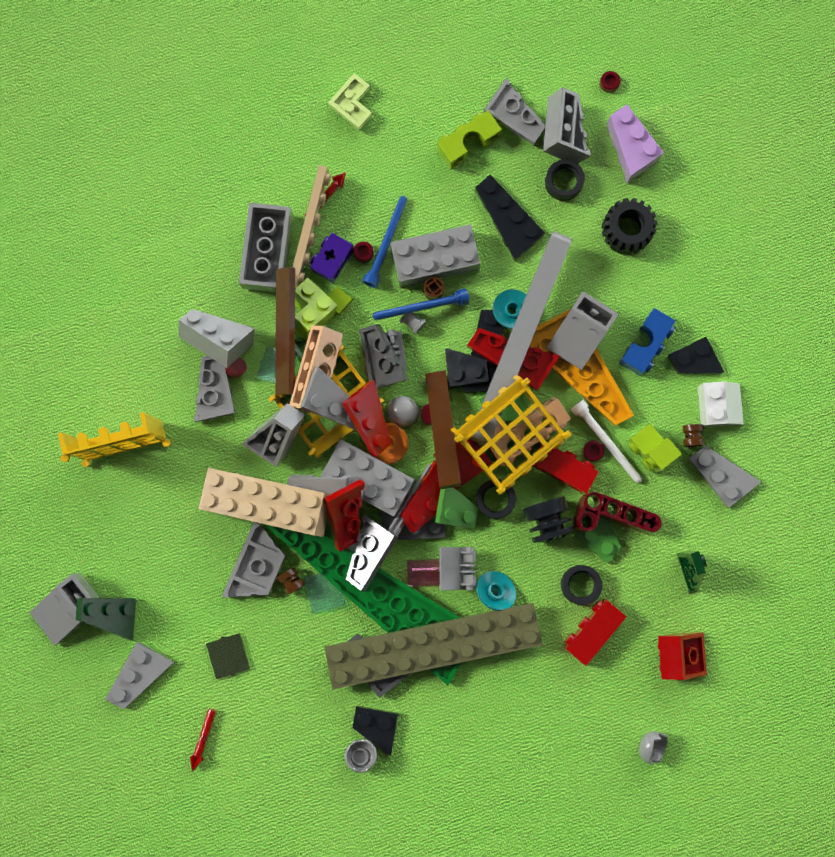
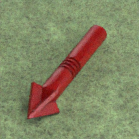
M346 172L332 177L333 182L324 191V194H326L325 203L338 187L343 188Z
M208 709L200 733V739H198L194 754L190 756L192 772L204 760L202 754L216 714L214 709Z

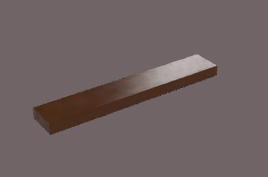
M294 267L276 269L275 395H290L293 393L295 386Z
M446 370L425 373L440 490L460 487L462 485L456 441L454 440L455 435L451 431L454 425Z

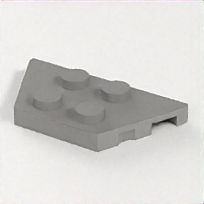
M254 522L222 597L269 595L286 555L258 522Z

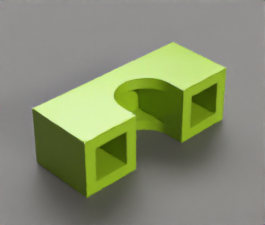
M489 110L484 113L479 112L469 123L460 124L452 134L443 135L438 140L437 150L449 168L452 169L467 159L468 151L463 145L466 140L477 139L483 147H486L501 137L502 129Z

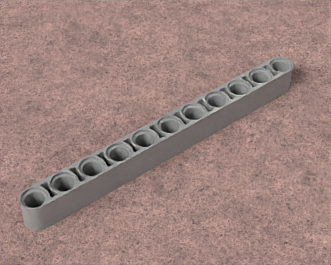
M555 231L552 232L483 403L486 401L491 402L499 395L498 391L501 388H508L515 382L513 377L519 373L572 238ZM494 417L482 427L491 439L498 421ZM479 430L469 438L482 445L488 442Z

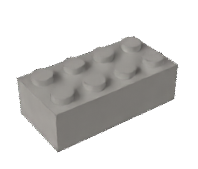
M249 203L239 284L243 289L276 293V269L287 267L293 221L291 207Z
M471 224L390 242L400 288L423 283L430 277L441 279L480 269V260Z
M340 440L321 474V477L326 475H333V477L350 476L349 485L361 479L365 482L364 490H361V499L393 517L397 516L416 484L415 479L343 440Z

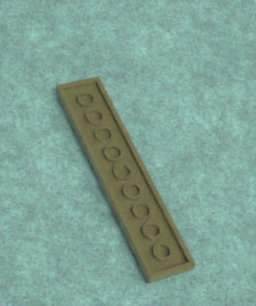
M528 603L502 609L501 611H490L328 645L324 648L332 689H338L533 648L543 644L534 603Z

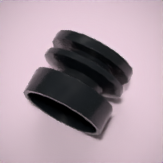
M565 496L522 508L526 522L536 521L537 523L536 526L529 529V532H540L539 536L532 538L533 543L551 542L564 538L569 533L575 531L574 525L566 528L563 523L572 521V518H561L560 515L568 510Z

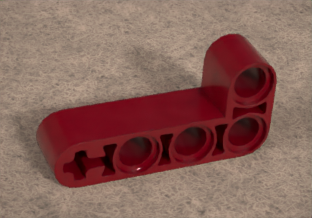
M598 492L587 493L580 497L573 518L575 530L582 533L595 529L599 518L644 534L657 532L662 526L661 518L657 514ZM589 497L594 500L593 508L588 504ZM608 504L613 507L612 515L607 510ZM628 511L631 512L633 516L631 522L627 519ZM583 517L588 520L587 528L582 525Z

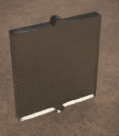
M240 633L228 637L222 636L219 640L206 643L216 679L229 675L235 676L238 672L250 669Z

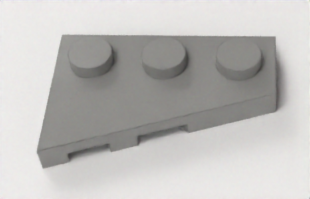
M506 78L484 109V112L489 110L498 123L534 146L544 132L545 125L535 112L527 106L519 92L515 91L510 81Z
M209 356L201 358L199 391L196 400V414L194 416L195 423L236 414L225 366Z
M706 445L688 458L727 508L731 507L761 483V481Z
M291 475L288 478L287 485L331 495L348 486L350 476L333 477V475H326L325 477H315L314 475Z

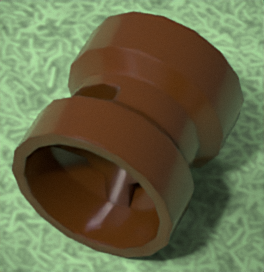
M437 277L428 278L424 283L425 297L428 300L443 297L444 284L442 280Z
M703 424L682 426V431L685 434L683 447L705 446V441L702 438Z
M296 567L287 570L277 577L279 582L285 586L284 590L287 596L306 585L303 579L299 578Z

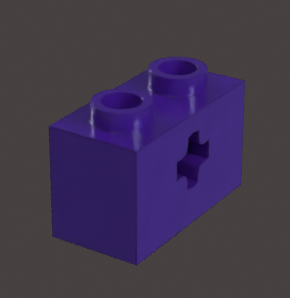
M331 233L329 237L326 236L321 244V251L312 257L310 264L313 273L334 284L352 255L354 247L353 244ZM334 254L335 259L330 258L328 261L327 256L331 257Z

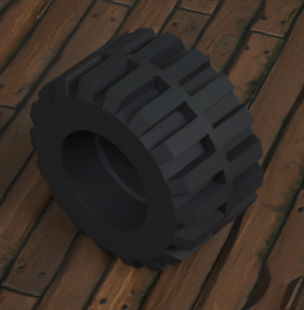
M625 198L622 202L619 200L614 206H611L602 223V236L606 237L605 243H610V248L612 250L618 249L617 253L620 254L625 251L626 255H630L632 252L635 254L641 249L643 250L657 230L655 229L657 220H654L656 214L655 212H650L652 209L650 205L644 206L645 202L641 200L639 203L637 198H632L631 201ZM622 218L635 220L639 225L640 233L634 236L624 234L619 228L618 220Z

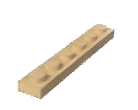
M321 165L318 166L293 264L295 268V288L305 280L304 268L305 265H309L311 254L308 253L310 245H314L316 238L314 229L315 226L319 225L321 219L319 209L320 206H324L326 194H324L325 186H329L331 180L328 168Z

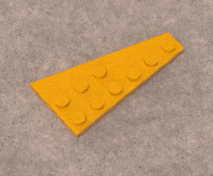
M571 309L537 326L529 346L553 354L546 347ZM595 349L582 370L559 356L552 369L609 422L616 426L634 416L597 349Z

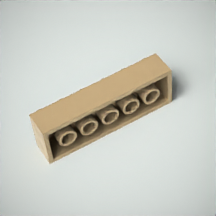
M208 468L198 509L324 537L328 519L324 498L330 494Z

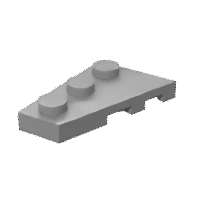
M315 367L300 407L352 430H357L342 405L350 396L319 367Z
M137 642L105 699L122 709L127 708L174 661Z

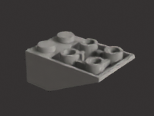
M583 291L546 348L582 370L619 314Z
M81 573L71 574L30 612L54 646L84 624L76 620L77 598H100Z

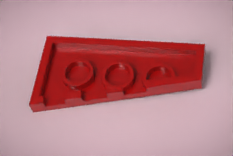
M478 328L467 347L498 366L508 339ZM529 346L517 376H520L523 380L528 378L530 383L527 386L538 391L560 355L551 354L542 349Z

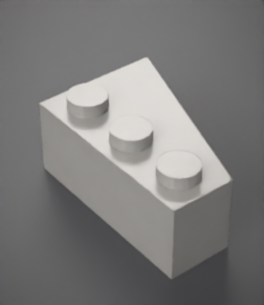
M564 87L548 97L543 152L560 159L575 161L578 164L590 157L591 154L590 150L586 148L585 139L587 138V133L583 131L581 122L584 117L580 96Z

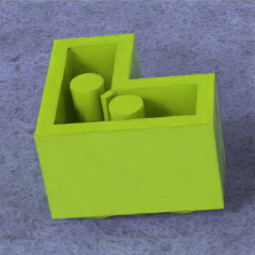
M309 278L305 279L295 288V305L301 310L295 315V331L307 341L311 326H324L335 316L338 306Z
M651 423L627 440L630 444L628 445L629 449L635 455L639 454L643 459V466L649 472L652 470L655 473L663 470L681 455V452L669 438L663 439Z

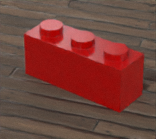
M558 448L551 449L543 461L532 465L582 494L588 493L599 472L595 470L596 466L588 461L582 463L576 459L577 455L567 450L564 453Z
M603 599L602 602L598 600L591 609L593 613L588 618L585 616L578 624V627H580L575 634L571 633L564 641L566 643L564 648L585 666H587L627 617L606 599Z

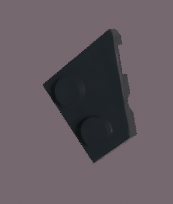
M707 337L668 355L677 374L720 375L724 372Z
M449 348L445 349L449 388L453 389L491 382L489 362L487 360Z
M356 706L352 728L387 755H391L398 713Z

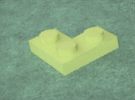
M354 73L328 102L333 110L358 130L372 117V112L359 103L360 99L370 89V85Z

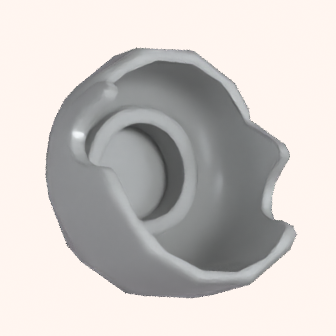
M406 396L395 397L389 401L386 408L388 420L400 427L408 428L417 422L420 415L419 406L413 399Z
M650 731L641 738L639 756L645 763L654 765L652 762H660L666 749L667 735L657 731Z
M363 739L353 741L346 748L344 757L347 766L353 772L365 773L376 765L378 755L376 747L369 740Z

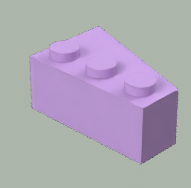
M627 104L610 116L607 127L614 148H616L619 163L622 166L627 184L657 163L664 152Z

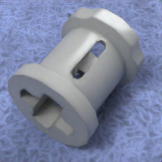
M413 312L404 314L399 322L401 324L405 323L413 330V334L416 335L423 328L426 320H422Z

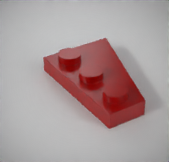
M372 380L345 400L342 405L371 455L374 457L380 455L391 445L375 380Z

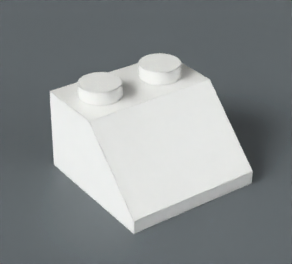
M712 382L703 383L697 387L700 420L704 427L744 424L740 383Z

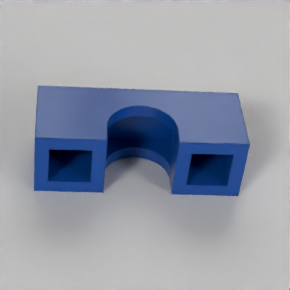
M653 308L640 328L648 334L650 338L649 346L640 347L632 343L619 364L639 376L644 372L648 373L654 364L651 361L654 355L658 356L665 346L662 344L665 337L669 339L674 332L673 324L676 320Z

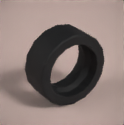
M569 159L554 162L548 168L545 177V188L548 194L560 201H569L575 198L581 192L585 181L581 166ZM566 169L575 174L577 182L572 190L561 191L554 186L553 176L558 170Z
M489 480L477 492V507L488 518H504L515 508L516 493L513 487L505 490L508 494L507 506L501 511H491L484 504V495L488 489L497 486L492 480Z
M575 565L563 574L561 590L564 597L570 602L577 605H589L600 597L602 580L599 573L593 568L586 565ZM586 573L592 578L594 588L589 596L579 598L571 593L569 582L574 574Z

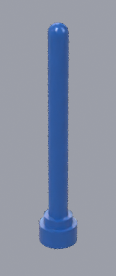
M405 196L399 198L372 269L363 278L362 283L369 287L377 288L379 285V271L406 205L407 198Z
M465 288L459 289L451 296L375 312L373 319L381 320L453 303L459 306L468 305L469 294Z

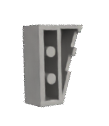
M194 309L179 319V338L226 368L253 346L255 328Z
M287 403L257 427L242 445L277 467L290 452L305 415Z

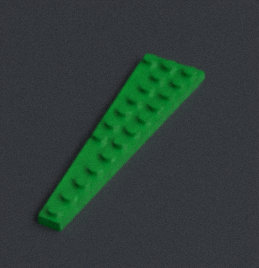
M264 524L388 633L460 618L381 568L377 571L366 591H361L346 580L352 555L355 552L348 548L340 552L335 547L334 539L324 534V537ZM461 663L429 670L448 686Z

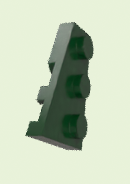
M699 551L677 553L689 594L697 592L706 574L704 567H707L704 555H700Z
M77 598L76 620L133 641L136 598Z

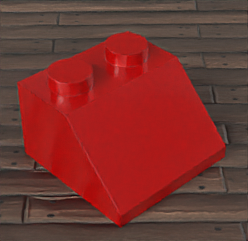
M703 632L658 636L659 668L662 679L687 680L707 675Z

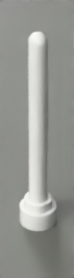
M583 399L570 409L575 416L578 415L586 421L634 482L640 483L642 477L588 412L589 405Z

